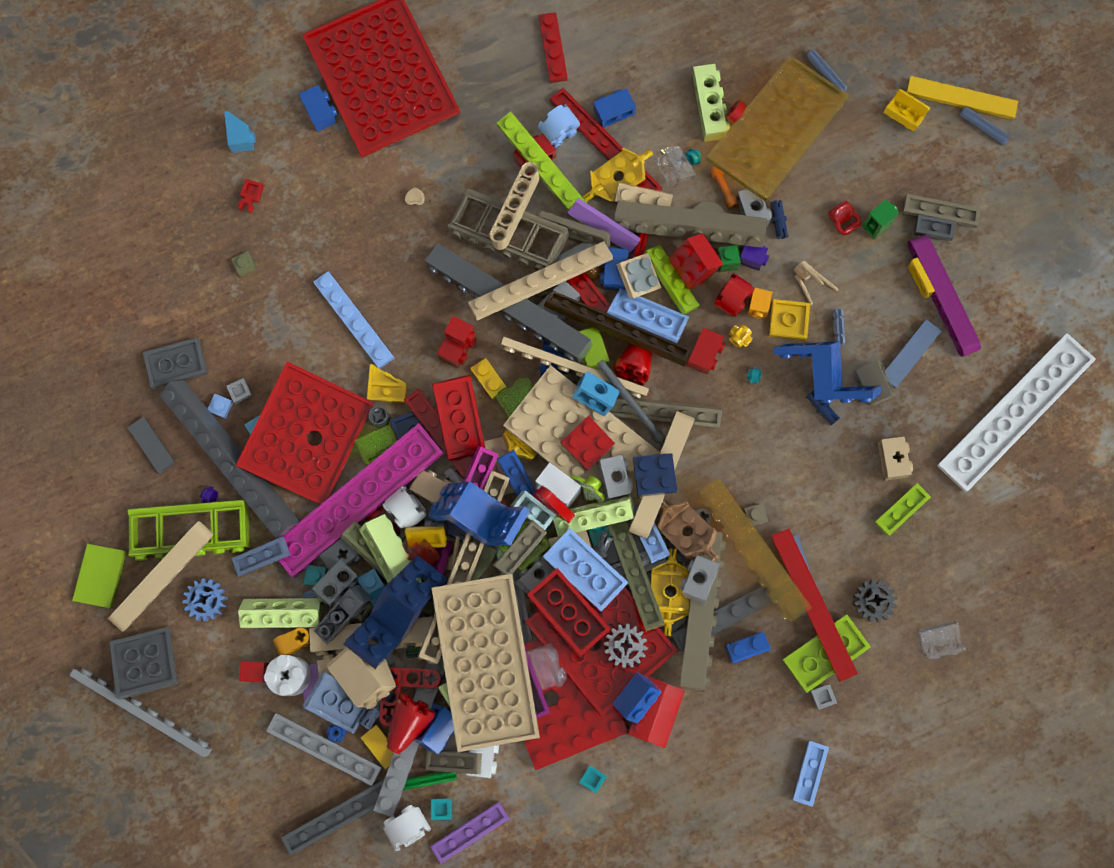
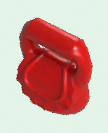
M846 200L828 212V216L834 222L835 228L842 235L847 236L861 226L859 214ZM852 217L856 219V221L844 229L841 228V224Z

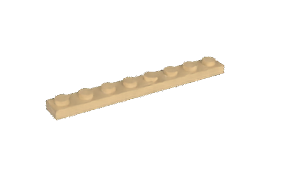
M603 241L469 301V308L478 321L613 260V255Z
M502 338L500 345L504 346L503 350L507 352H521L522 357L530 360L533 357L538 358L541 364L550 366L552 363L557 365L558 370L568 373L569 370L577 372L576 376L580 378L588 371L613 386L601 371L512 339ZM618 378L626 390L630 391L631 396L636 398L647 396L649 388Z

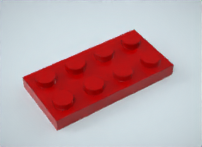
M466 375L432 383L448 460L473 454L477 446L485 448L471 376Z

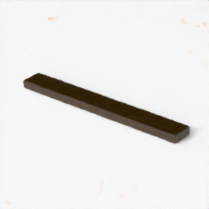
M552 290L545 301L544 307L681 366H685L691 353L689 348Z

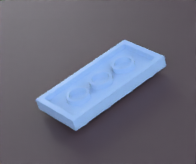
M621 288L607 312L609 315L675 343H678L689 319V316L640 296L630 300L627 291Z
M571 528L543 556V559L555 570L558 568L575 589L600 612L628 584L615 569Z

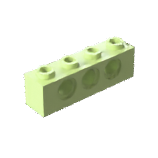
M715 64L693 67L692 78L704 142L726 139L727 132L730 131V124L725 119L727 109L726 104L722 103L724 93L723 88L719 87L718 82L720 81V71L716 70ZM705 84H710L712 87L708 88ZM708 101H714L715 104H709ZM715 117L718 121H713L710 118Z
M629 494L604 500L602 503L596 502L571 508L570 510L574 513L575 517L570 523L555 516L553 521L559 537L563 536L569 528L576 533L634 519L635 509Z
M317 598L243 599L238 609L240 628L317 627L323 617L322 602L317 600Z

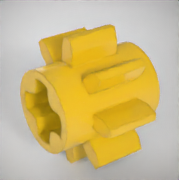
M743 324L739 327L735 325L730 330L729 335L731 337L729 340L738 348H741L742 345L747 347L753 339L750 336L752 331Z

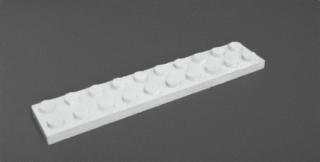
M1066 333L953 448L937 467L965 493L968 492L1096 358Z

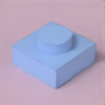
M214 394L208 410L212 414L226 419L234 402Z

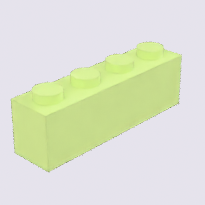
M385 514L365 523L359 529L388 583L412 561L410 555L405 552L401 539L395 534L392 522L387 519ZM416 578L417 581L422 583L421 578Z

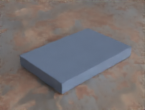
M322 671L302 706L304 709L353 734L368 710L366 707H356L334 676Z

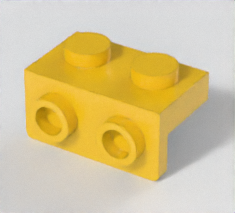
M899 89L883 113L915 132L930 110V107L902 89Z

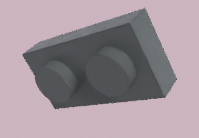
M918 215L914 234L920 236L927 234L931 238L952 241L956 221Z

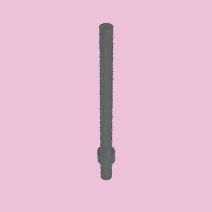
M604 360L597 363L598 367L613 386L620 390V395L650 431L653 440L662 447L665 441L663 432L655 427Z

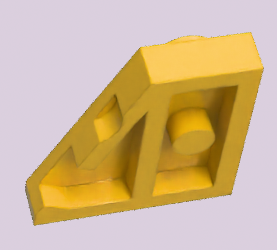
M370 364L367 400L372 402L406 403L404 399L407 394V383Z

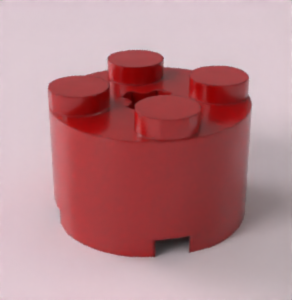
M732 273L729 277L730 280L724 284L712 305L729 316L736 317L745 306L743 301H746L752 295L755 288L743 278Z

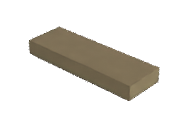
M531 520L493 566L504 575L513 574L547 532L535 521Z
M427 751L425 770L481 774L482 753L440 751L439 754Z

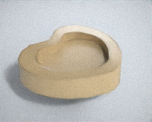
M414 187L407 192L405 201L408 205H422L425 201V196L421 190Z

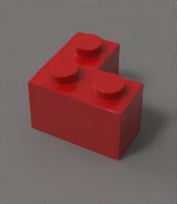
M452 316L444 331L446 338L439 348L437 356L438 359L459 368L461 364L464 365L466 362L467 352L469 348L474 347L477 338H475L473 325Z

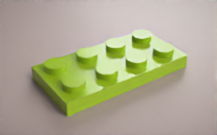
M847 614L834 623L852 660L871 648ZM817 635L782 659L805 693H808L834 674Z

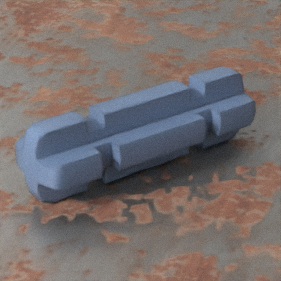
M834 309L832 312L834 319V341H840V346L845 344V336H843L845 334L844 319H842L844 313L843 309Z

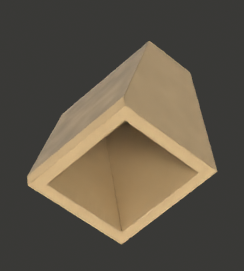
M346 647L327 664L328 670L356 707L373 708L377 705V702L387 697L390 691L396 687L386 659L374 669Z

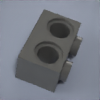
M339 560L312 588V591L328 606L332 603L336 605L342 598L341 593L345 589L352 588L357 583L355 581L357 575L345 563ZM340 572L347 573L348 580L346 582L338 580L337 575ZM325 587H332L335 591L334 595L331 597L325 596L323 593Z

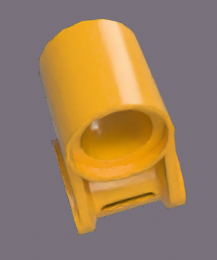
M296 628L273 639L279 656L292 655L310 645L309 629ZM301 633L306 634V636L303 637L304 641L299 639L300 637H302Z

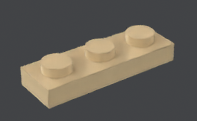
M618 182L614 201L670 207L673 194Z

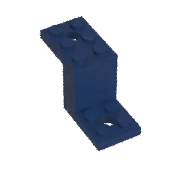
M417 555L383 588L370 616L345 640L344 645L376 669L410 634L422 609L433 598L432 588L444 586L448 578ZM416 578L423 579L424 583H420ZM368 640L375 641L377 645L369 644Z

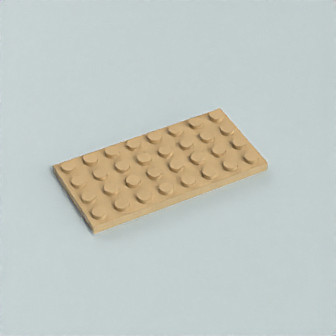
M550 365L504 423L503 427L567 476L571 477L573 474L585 480L589 476H594L601 482L597 462L586 471L560 443L589 415L616 443L599 460L623 455V459L627 460L628 470L626 472L633 484L630 495L634 508L637 507L642 497L637 496L633 457L657 455L660 452L610 412L604 417L572 398L576 385ZM613 472L611 475L612 480L619 482L620 474ZM601 486L598 491L605 496L603 486Z
M512 574L433 587V600L458 752L540 738Z

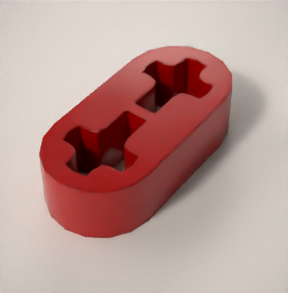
M738 100L729 109L726 118L731 124H734L743 115L746 105L741 100Z

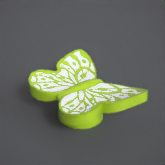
M573 474L570 478L574 479L584 488L583 493L586 500L593 501L596 499L599 503L605 500V496L598 491L602 483L597 478L589 476L585 480Z

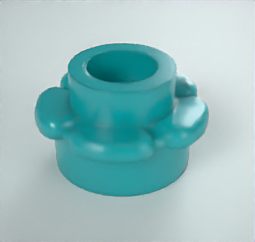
M690 148L685 153V160L690 166L701 163L702 156L697 149L693 150V148Z
M754 366L753 369L748 370L747 380H749L750 384H758L760 382L762 369Z

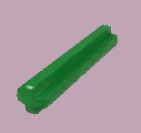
M438 772L407 778L403 791L457 780V773Z

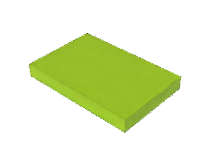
M87 544L72 601L112 609L127 552Z

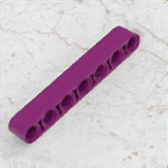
M925 234L907 242L909 252L913 259H919L935 289L931 298L958 354L964 357L981 350L977 334L930 237Z

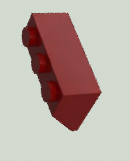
M648 677L662 692L658 696L657 701L651 705L645 716L638 723L631 722L628 735L666 748L685 691Z

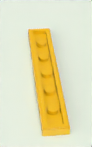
M910 76L906 91L916 98L963 109L968 107L976 112L1014 120L1019 102Z

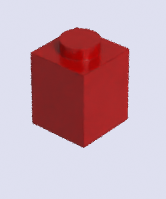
M241 661L239 681L266 683L264 675L269 663Z

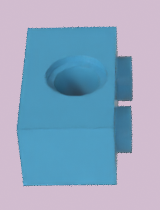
M587 371L578 381L572 398L605 417L613 408L620 390Z

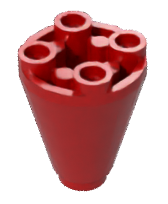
M629 344L613 365V369L617 374L616 377L644 386L650 377L653 353Z
M401 693L396 702L387 738V749L396 754H401L433 720L435 712L428 708L429 705L421 700L415 702L410 696Z

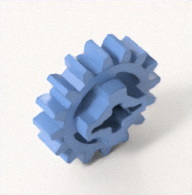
M204 578L201 580V583L194 581L195 586H188L190 592L184 593L187 599L183 600V603L188 604L184 610L191 611L189 616H196L198 621L202 617L205 622H208L209 617L215 620L216 613L222 614L220 608H226L223 601L227 600V597L222 596L226 592L225 589H219L221 584H214L212 579L208 583ZM204 587H210L214 591L207 592ZM204 596L208 597V599H206V604L202 603V601H204ZM203 608L206 613H200L196 609Z

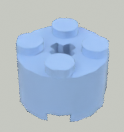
M565 104L564 106L559 105L547 114L548 118L544 123L540 121L537 126L553 147L557 148L563 143V139L566 137L570 139L577 133L576 129L580 126V121Z

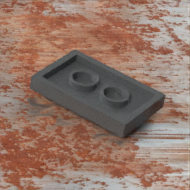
M198 337L143 352L152 389L164 387L172 381H185L208 374Z

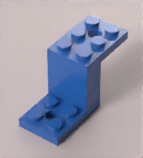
M840 341L786 343L774 347V355H780V358H791L799 354V357H811L812 355L814 400H821V403H831L837 399H840L841 403L852 402L855 399H859V402H871V399H876V396L881 394V386L842 387Z
M467 481L445 485L440 491L441 496L439 500L431 506V513L428 517L433 521L449 520L486 546H509L530 510L524 506L507 508L475 484Z

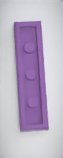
M577 198L568 211L569 215L583 224L610 233V241L622 249H628V253L635 248L641 239L579 198Z
M498 801L430 847L440 864H442L510 818L500 801Z

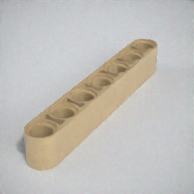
M678 411L673 418L659 453H672L674 469L677 466L695 418ZM665 494L642 496L629 532L645 539L648 538Z
M198 521L110 615L108 620L120 631L124 632L214 534Z

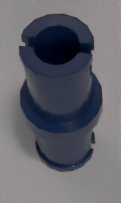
M782 200L772 201L770 203L773 213L772 223L775 224L777 239H785L789 235L786 226L787 216L784 215Z
M814 390L806 396V399L817 409L816 412L820 413L830 426L840 419L829 406L830 403H821V400H814Z

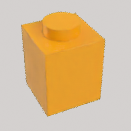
M755 288L751 295L747 314L755 319L766 318L773 292Z

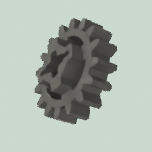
M874 579L870 580V585L867 582L862 583L864 588L858 587L857 591L859 594H854L853 596L858 599V601L853 603V605L859 606L856 612L863 613L862 619L868 616L869 622H873L875 618L876 622L879 623L881 622V617L884 620H888L887 614L893 615L894 612L891 609L898 606L893 603V601L898 599L892 596L895 590L889 591L888 587L890 584L887 583L883 586L882 580H878L877 584H875ZM869 589V595L863 599L865 592ZM879 589L882 590L886 594V596L880 593ZM873 598L883 600L877 604L868 602ZM888 603L887 608L884 612H882V607L884 606V604ZM864 606H867L869 609H871L872 613H870Z

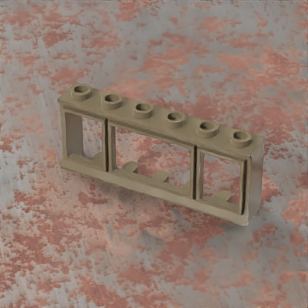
M467 188L450 224H448L453 237L457 239L464 238L472 245H481L489 252H498L502 257L515 259L523 266L529 265L534 267L536 271L556 263L569 237L568 228L524 211L520 220L530 223L533 227L522 249L508 244L505 249L498 250L492 245L490 236L481 233L492 210L496 209L500 213L504 202ZM472 200L486 207L475 230L460 224ZM540 228L545 229L551 234L559 235L547 259L528 252Z

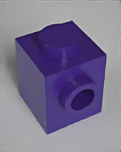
M745 246L740 257V264L759 271L761 265L766 266L769 256L766 255L768 248L765 246L763 248Z

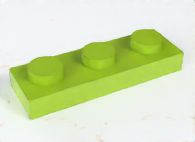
M917 483L874 523L888 537L927 502L931 496Z

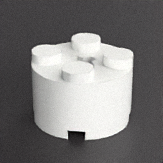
M401 486L385 500L383 507L388 513L392 512L395 515L394 521L400 528L404 527L406 529L407 527H414L428 513L425 512L426 509L414 494L409 495L407 493L409 489L406 486Z
M280 655L268 665L264 680L269 689L275 694L295 696L303 693L310 682V669L308 663L300 657Z
M410 805L401 811L402 815L397 818L394 816L383 822L385 825L383 830L395 851L401 850L399 846L402 844L407 847L425 835L424 830L428 832L431 830L419 807L415 808Z

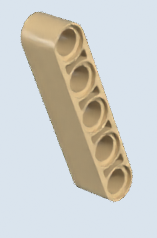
M527 162L521 167L490 231L492 245L498 250L505 249L508 246L539 182L538 168L533 162ZM530 172H533V173H534L533 175H530V176L527 175V174L530 173ZM521 188H526L523 192L519 191ZM514 204H518V205H519V206L516 207V208H512V207H511V206L514 205ZM506 220H511L508 224L503 223ZM498 236H503L501 240H495Z

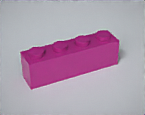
M477 446L462 482L470 481L484 490L499 454Z

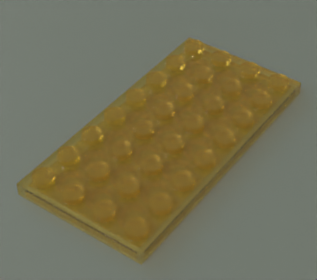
M790 55L745 109L743 115L711 150L706 160L766 202L847 102L850 95Z

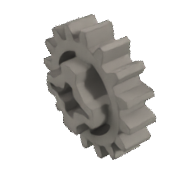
M620 624L618 625V631L614 628L611 629L612 636L606 635L609 642H604V646L608 647L604 653H610L611 656L608 658V661L614 659V666L622 663L623 669L626 667V664H629L630 668H632L634 661L637 664L641 663L639 657L645 658L646 655L642 651L648 649V647L643 646L647 639H641L643 632L637 633L636 626L631 630L629 624H626L625 629ZM623 633L620 641H613L618 634ZM631 634L637 639L638 643H634L631 639ZM625 640L627 641V645L631 646V648L627 649L626 653L624 651V648L620 646V644H623ZM613 649L620 653V658L615 655ZM632 651L638 652L634 658L628 660L629 654Z

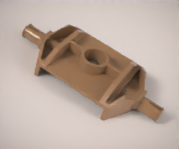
M662 501L660 509L663 511V514L657 526L659 531L687 559H694L697 555L701 556L704 554L713 562L716 561L715 558L718 559L719 555L712 550L717 534L715 528H712L696 513L687 501L671 506ZM686 529H692V530H693V534H692V535H690V536H684V535H683V533H684V531H685Z

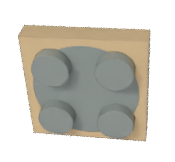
M649 253L616 264L630 300L661 288Z

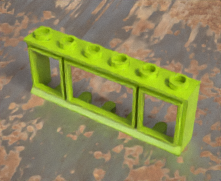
M245 500L128 509V556L135 558L136 561L147 560V557L155 556V559H163L175 546H164L163 516L210 512L211 532L214 535L211 538V542H207L195 556H204L205 552L225 554L227 550H232V553H242L244 549H250L249 505ZM239 510L240 540L218 542L217 512ZM156 517L157 547L138 548V518Z

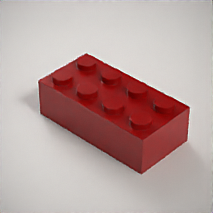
M558 568L527 594L529 601L579 658L611 630Z

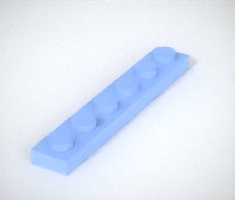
M329 271L314 281L316 287L379 369L395 359Z

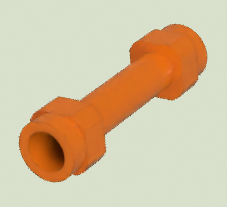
M719 165L711 168V176L713 180L717 181L726 198L724 201L728 209L737 207L739 203L736 196L731 194L723 178L724 172Z

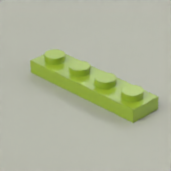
M661 245L646 250L644 254L649 253L656 275L680 312L685 315L696 310L700 306L685 286Z

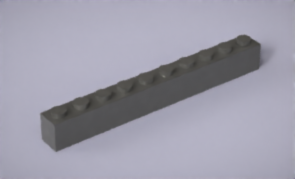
M437 243L425 259L428 266L427 269L432 274L437 275L438 273L445 282L450 285L452 283L455 284L459 291L464 294H471L473 299L505 286L439 243ZM528 299L498 311L509 323L513 321L518 324L517 327L525 333L529 331L537 341L541 343L545 341L549 344L548 347L555 352L560 351L567 360L576 361L580 364L592 347L591 339Z
M184 380L169 382L159 396L276 539L283 537L300 522L265 479L236 466L242 450Z

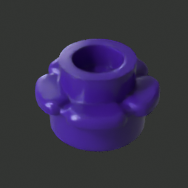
M212 486L203 489L200 494L201 502H216L218 491L214 490Z

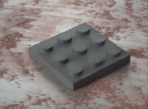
M169 627L109 642L116 698L118 700L178 684L171 630Z

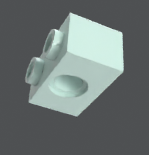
M521 491L510 505L511 507L524 506L529 509L530 512L526 519L528 521H535L544 530L556 516L527 491Z

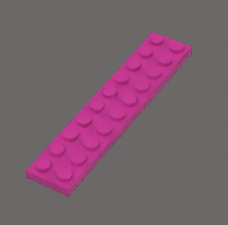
M418 423L283 536L291 556L279 561L292 578L298 576L316 561L320 554L340 540V536L354 521L358 524L364 521L382 506L385 500L401 486H406L444 454Z

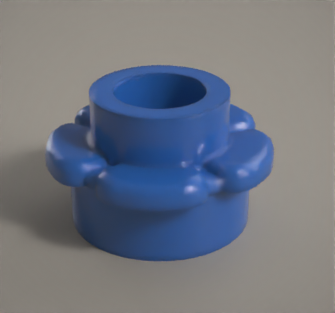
M332 724V726L327 728L326 733L330 741L341 742L345 738L346 730Z

